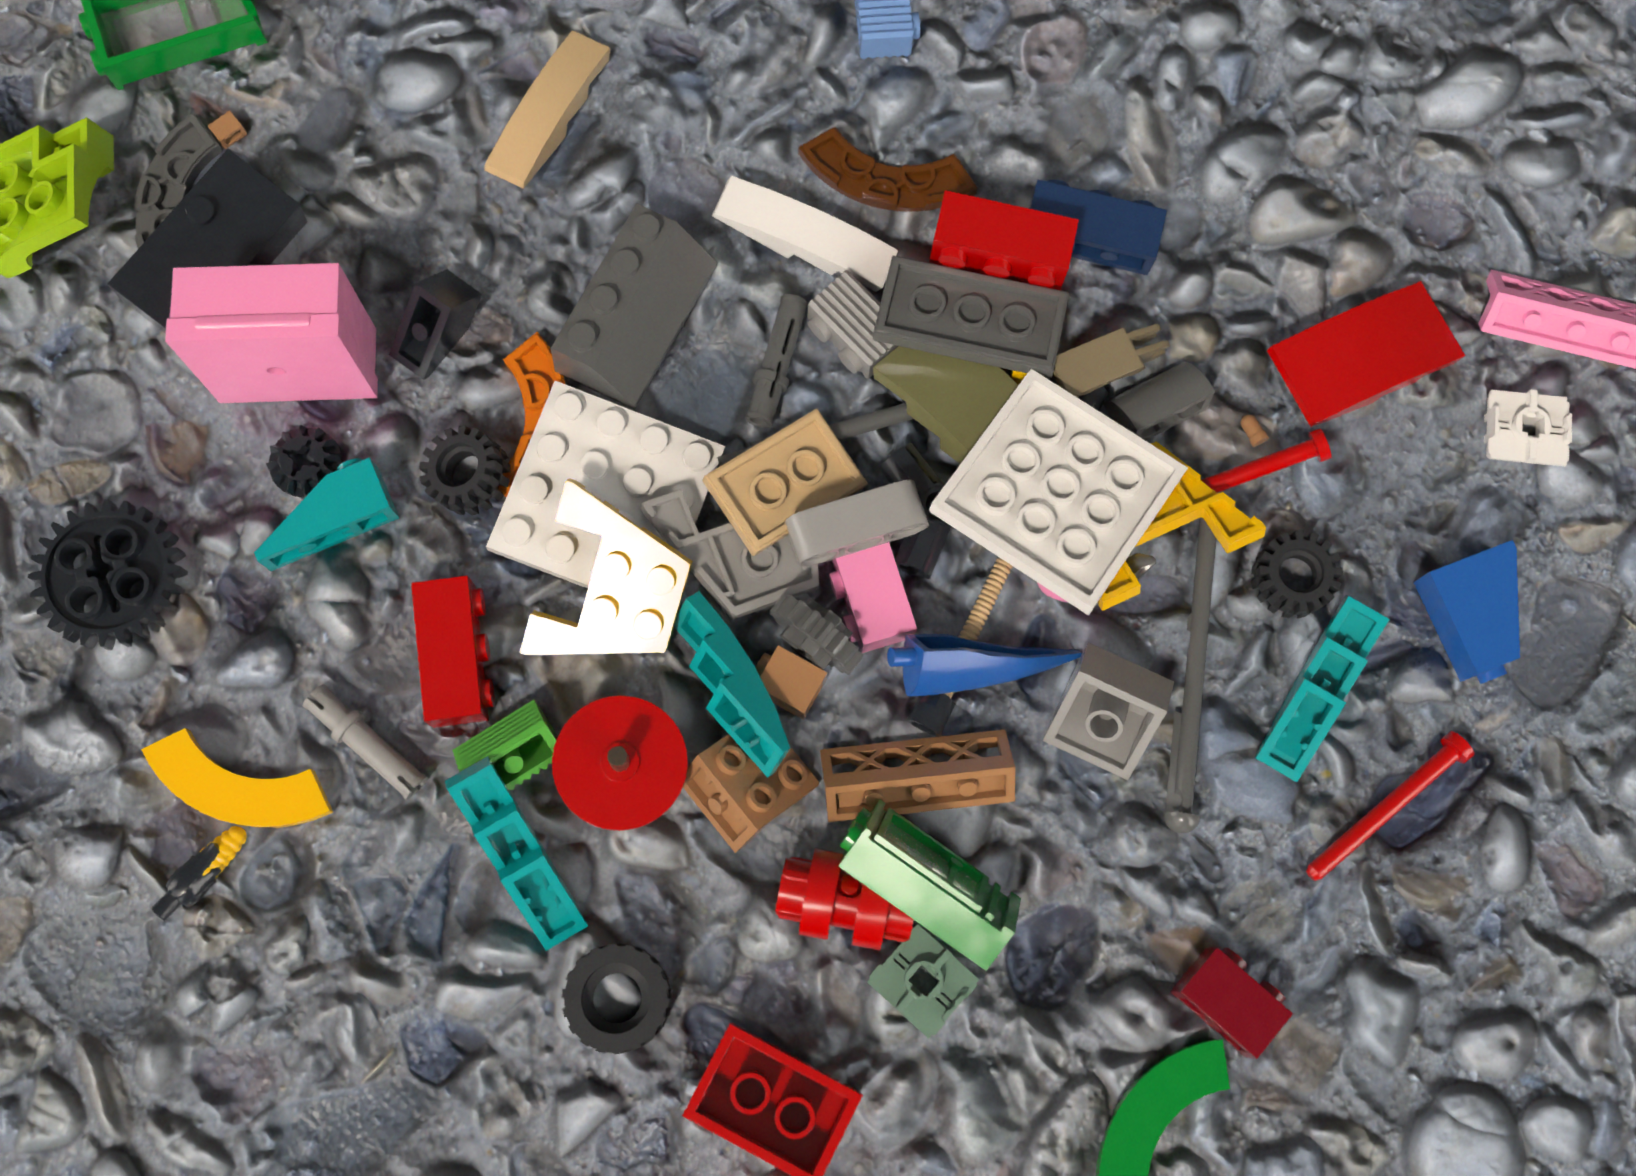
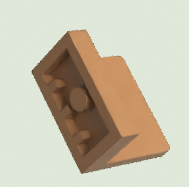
M728 734L698 754L687 768L683 788L736 853L746 846L767 824L819 786V781L791 746L775 773L767 778Z

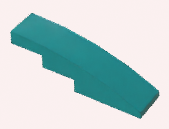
M698 591L685 599L677 615L674 628L696 651L689 667L713 693L706 709L768 778L775 773L790 750V745L776 707L754 664L731 629L701 592Z
M1345 595L1278 711L1255 755L1256 759L1293 781L1298 782L1347 703L1344 699L1367 664L1368 660L1366 657L1389 622V618L1354 598Z
M488 756L445 780L448 792L470 824L474 837L497 870L501 883L544 949L547 951L588 927L584 916Z

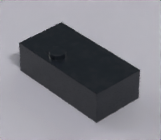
M227 149L107 284L123 302L166 334L167 319H170L173 268L271 265L308 221L301 205L231 150Z

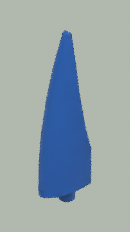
M906 634L904 647H890L888 649L887 661L891 667L903 666V682L907 696H927L978 689L1015 681L1080 658L1082 652L1074 649L1006 646L968 640L950 634Z

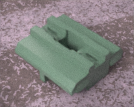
M917 924L915 927H912L910 940L900 942L889 957L869 975L870 978L867 983L929 1039L932 1035L935 1036L947 1018L965 997L967 998L978 986L976 983L979 979L957 960L948 949H945ZM900 953L909 962V964L905 960H903L898 954ZM894 959L897 960L905 969L901 968V967L894 961ZM920 966L937 980L927 995L921 993L908 981ZM941 993L945 994L952 1002L948 1001ZM936 998L943 1002L947 1006V1008H945Z

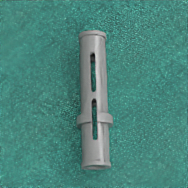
M322 684L310 693L314 697L313 700L310 698L305 699L303 707L309 710L332 731L331 737L337 743L344 742L398 790L403 795V798L409 800L420 790L417 787L419 784L424 786L428 777L417 770L364 722L365 716L359 710L352 711L328 690L326 685Z

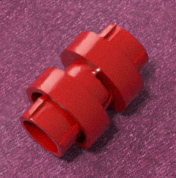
M815 848L812 860L793 856L785 859L775 915H778L781 919L800 922L799 935L828 940L831 926L854 930L851 945L874 950H881L883 938L899 942L910 940L914 920L838 867L844 853Z

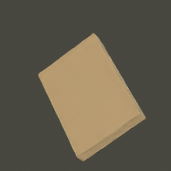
M818 409L813 410L708 473L702 480L753 557L789 535L785 521L791 515L852 496L868 484Z

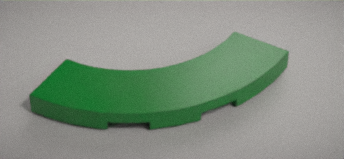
M1223 1039L1207 1040L1183 1047L1162 1058L1160 1062L1134 1081L1115 1107V1112L1107 1127L1104 1140L1101 1141L1096 1165V1176H1148L1154 1149L1162 1133L1174 1117L1194 1101L1206 1095L1230 1089Z

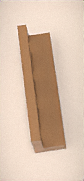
M1005 729L820 750L828 822L854 820L863 807L871 812L879 799L886 803L883 810L887 811L890 807L898 814L1015 802V763ZM998 747L999 756L981 757L974 752L978 749ZM938 753L951 756L945 762H934L927 759L931 754ZM898 758L905 762L899 767L890 768L881 764L885 759ZM851 763L858 767L853 772L833 774L832 765Z

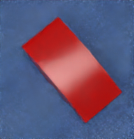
M1421 281L1351 308L1267 349L1268 354L1310 427L1370 405L1383 395L1412 385L1425 375L1451 366L1466 356Z

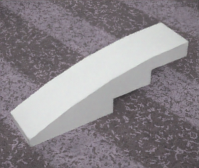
M734 176L729 177L712 214V217L786 258L796 255L830 275L836 272L843 273L848 270L863 286L874 292L883 288L892 255L896 256L898 252L896 248L821 210Z

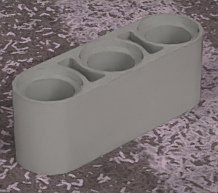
M914 480L895 482L809 508L791 515L785 521L798 563L803 567L820 564L921 532L929 526Z

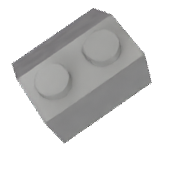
M1088 642L1070 676L1043 741L1129 780L1168 711L1174 681Z

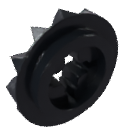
M300 425L296 430L282 432L281 438L277 443L270 446L271 454L266 465L270 471L272 481L282 491L295 497H306L325 475L337 471V467L342 463V456L338 444L329 434L319 427L315 429ZM307 450H310L309 456L319 467L304 465L300 471H297L298 465L292 460L290 455H304Z

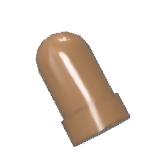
M1247 414L1242 417L1241 427L1253 447L1261 445L1269 439L1268 434L1263 430L1255 416Z

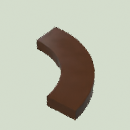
M836 127L798 147V155L808 168L832 189L857 202L879 209L904 212L939 209L942 205L945 190L974 196L978 189L955 154L925 164L904 165L903 167L888 166L876 162L874 157L858 150L840 134Z

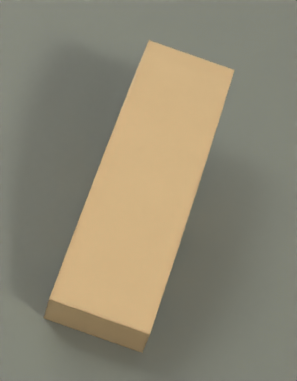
M572 30L548 60L516 108L485 163V171L524 189L565 139L567 123L588 99L590 83L609 62L610 47Z

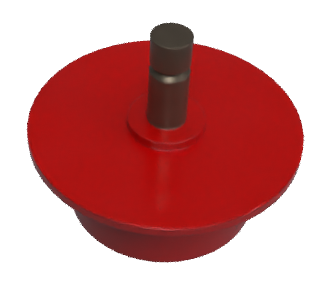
M632 696L605 697L582 707L563 726L555 743L552 756L554 782L559 795L567 807L583 821L595 827L613 831L640 828L661 817L670 809L680 795L688 768L685 741L672 718L653 703Z

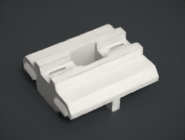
M1532 389L1527 393L1491 390L1487 397V413L1484 415V422H1487V434L1484 435V443H1486V456L1488 459L1567 466L1569 461V446L1567 445L1572 442V413L1569 414L1567 397L1537 394V390ZM1522 424L1536 427L1535 436L1528 435V432H1522Z

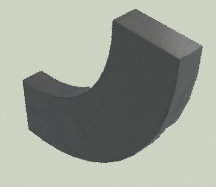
M195 112L182 120L166 135L155 149L156 155L150 163L146 174L141 175L134 202V209L136 211L135 241L137 248L146 241L187 195L203 168L213 158L223 152Z

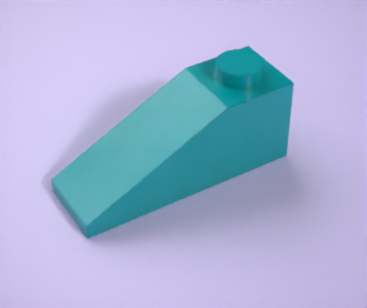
M370 457L364 460L362 458H354L341 463L337 467V471L325 475L254 552L257 561L269 571H273L399 519L379 468Z

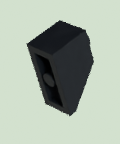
M448 269L416 282L389 356L421 379L429 378L469 329L482 293Z

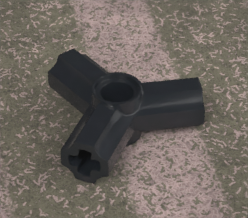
M910 443L902 446L880 465L879 469L891 484L903 480H914L929 526L921 532L903 538L895 557V562L902 572L929 580L950 529L954 527L928 512L926 503L934 501L945 484L914 445Z

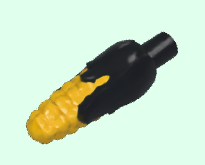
M232 826L229 830L223 831L220 836L215 837L214 841L208 843L196 856H191L186 863L169 877L166 883L168 892L151 907L152 911L159 918L166 921L182 904L190 907L201 900L210 887L217 882L216 879L235 858L236 853L241 850L242 845L246 842V831L242 827Z

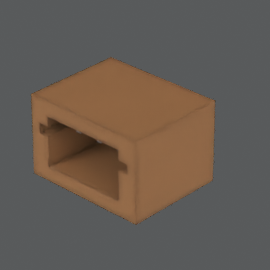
M228 111L208 125V128L224 149H227L247 135L245 129L231 111Z

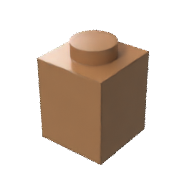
M779 645L772 656L764 653L756 666V670L773 703L803 720L827 680L828 672Z

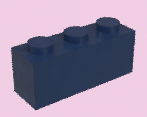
M1037 179L1029 209L1079 219L1071 255L1072 258L1147 276L1157 258L1167 214L1166 209L1157 208L1149 201L1119 199L1103 190L1086 191L1070 187L1064 181L1055 179L1047 181Z

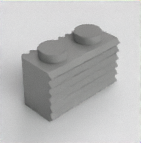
M848 270L844 271L841 276H838L834 282H831L828 287L824 288L808 304L809 321L807 324L810 330L820 341L825 343L829 340L839 349L838 356L852 373L856 374L860 371L865 378L869 379L874 374L873 367L898 347L892 344L873 341V332L880 302Z

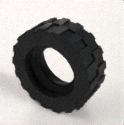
M614 943L590 950V953L582 956L576 962L574 969L569 971L565 979L567 980L566 987L562 989V998H564V1008L562 1010L564 1017H567L570 1024L568 1026L569 1029L581 1039V1043L587 1047H593L601 1053L623 1054L646 1045L662 1030L671 1010L672 988L670 989L669 977L666 971L663 970L660 962L654 956L639 947L628 944ZM615 973L625 974L633 978L638 984L642 996L641 1005L637 1013L631 1019L622 1023H612L603 1019L597 1013L593 1001L594 991L598 983L606 976Z

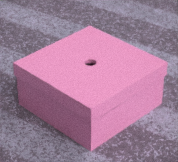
M339 263L173 268L170 319H167L165 341L219 403L377 398L378 377L375 373L376 327Z

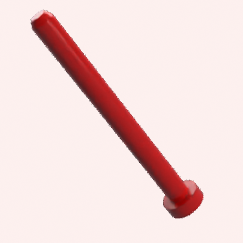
M1320 428L1309 432L1310 440L1201 479V481L1216 493L1314 457H1317L1319 462L1332 458V454L1325 434Z
M1454 731L1448 732L1441 739L1443 747L1308 864L1306 874L1313 881L1323 879L1456 761L1465 764L1474 756V751L1470 744Z

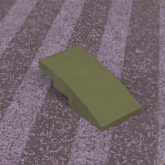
M898 346L873 367L874 379L906 402L907 414L940 438V449L960 464L1018 387V384L1000 367Z

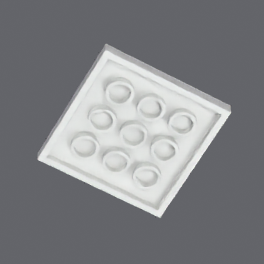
M1030 369L931 503L929 512L1089 616L1188 467L1038 372Z
M554 381L486 548L490 552L588 588L602 536L555 521L566 480L569 478L577 480L585 486L587 491L600 500H606L619 509V513L665 541L642 513L640 508L642 502L681 489L696 524L709 491L702 481L703 477L717 469L719 464L717 457L723 455L725 446Z

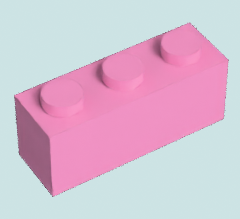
M889 542L832 560L835 572L829 573L833 593L836 600L842 598L845 600L849 615L842 617L843 623L853 632L848 640L852 643L858 641L861 653L905 641L906 634L916 633L917 627Z

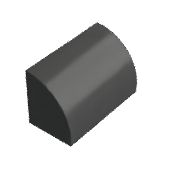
M1184 362L1105 401L1103 405L1112 420L1140 438L1147 440L1205 411L1215 394V390L1198 368Z

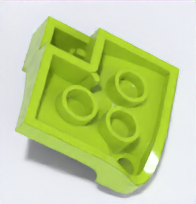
M88 117L54 134L37 125L0 144L1 276L12 278L32 269V253L88 227L90 200L97 179L114 171L113 135Z

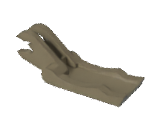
M1159 324L1127 333L1125 328H1121L1056 356L1053 376L1061 388L1078 397L1118 379L1141 372L1145 369L1144 363L1166 353L1164 349L1170 347V344L1164 340L1139 349L1135 348L1157 337L1156 332L1162 330Z

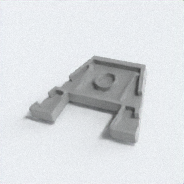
M681 489L642 502L641 504L642 513L664 540L693 561L690 571L731 620L776 604L784 593L796 597L816 590L819 586L818 564L806 567L799 565L790 535L753 557L731 523L699 533Z

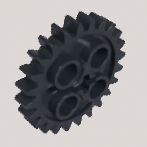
M104 499L101 512L91 503L87 502L84 506L83 517L78 516L71 510L67 511L69 525L63 527L53 522L51 527L57 535L54 540L42 537L38 540L47 548L45 555L37 554L31 556L33 561L42 565L40 571L28 574L30 580L41 584V587L29 593L31 598L44 602L36 610V613L46 619L51 618L47 627L58 633L63 631L62 638L72 643L80 639V645L89 649H93L97 642H99L100 647L108 651L113 650L116 638L121 644L131 647L133 643L132 633H137L141 637L149 639L150 631L147 625L153 622L164 627L166 623L160 615L162 610L176 612L178 609L169 600L171 594H185V590L175 584L176 578L188 575L187 570L175 565L176 562L186 557L184 551L178 547H172L177 543L179 537L172 531L164 532L168 524L160 517L152 519L153 513L142 506L136 511V507L125 500L118 509L117 505L112 501ZM100 537L101 551L97 546V539ZM133 537L131 549L127 553L119 555L121 543ZM87 551L85 563L81 567L74 569L75 558ZM109 566L113 567L114 570L110 571ZM107 578L108 584L105 583L103 579ZM139 580H144L142 592L137 597L130 599V589L133 584ZM97 594L98 602L93 610L85 613L84 605L86 600L90 596ZM116 599L119 600L120 611L115 613Z

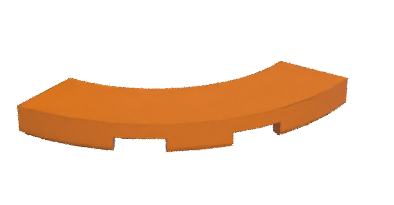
M538 332L534 333L503 359L505 365L518 382L525 408L523 436H521L517 449L509 461L511 472L503 473L510 480L508 488L501 485L498 488L505 498L508 495L554 381L566 384L564 376L555 372L551 349Z

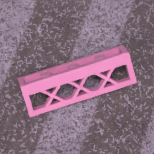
M1491 269L1486 280L1491 297L1478 323L1480 331L1636 369V304Z

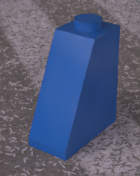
M1513 540L1433 570L1413 582L1460 682L1477 676L1480 684L1507 674L1504 665L1520 658L1517 548Z

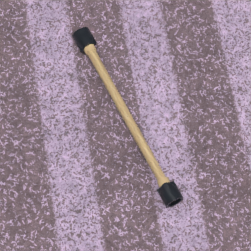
M1102 386L1077 398L1100 411L1108 392ZM1000 557L996 559V563L988 575L989 579H986V584L983 585L984 589L978 595L976 604L970 612L971 615L968 616L969 620H966V625L963 626V630L960 632L961 635L958 637L977 641V636L980 635L979 631H982V626L985 625V621L988 619L987 616L990 615V611L993 609L992 605H995V600L998 599L997 595L1000 594V590L1003 588L1002 585L1005 584V580L1013 568L1012 565ZM954 692L919 696L907 718V722L923 732L940 737L956 705L951 700Z

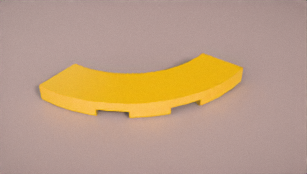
M187 728L141 749L157 777L174 795L201 813L221 821L241 826L281 828L300 825L334 813L316 772L312 769L276 779H257L237 775L212 760L200 747L191 730Z

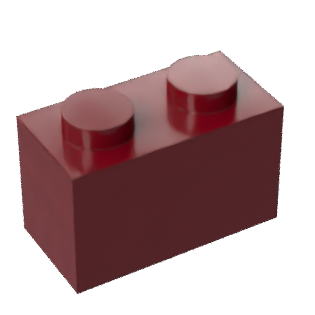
M1218 947L1205 948L1170 992L1242 1056L1258 1059L1293 1015L1282 1004L1286 998L1269 982L1262 979L1258 983L1244 970L1248 967V964L1231 949L1224 947L1221 951Z

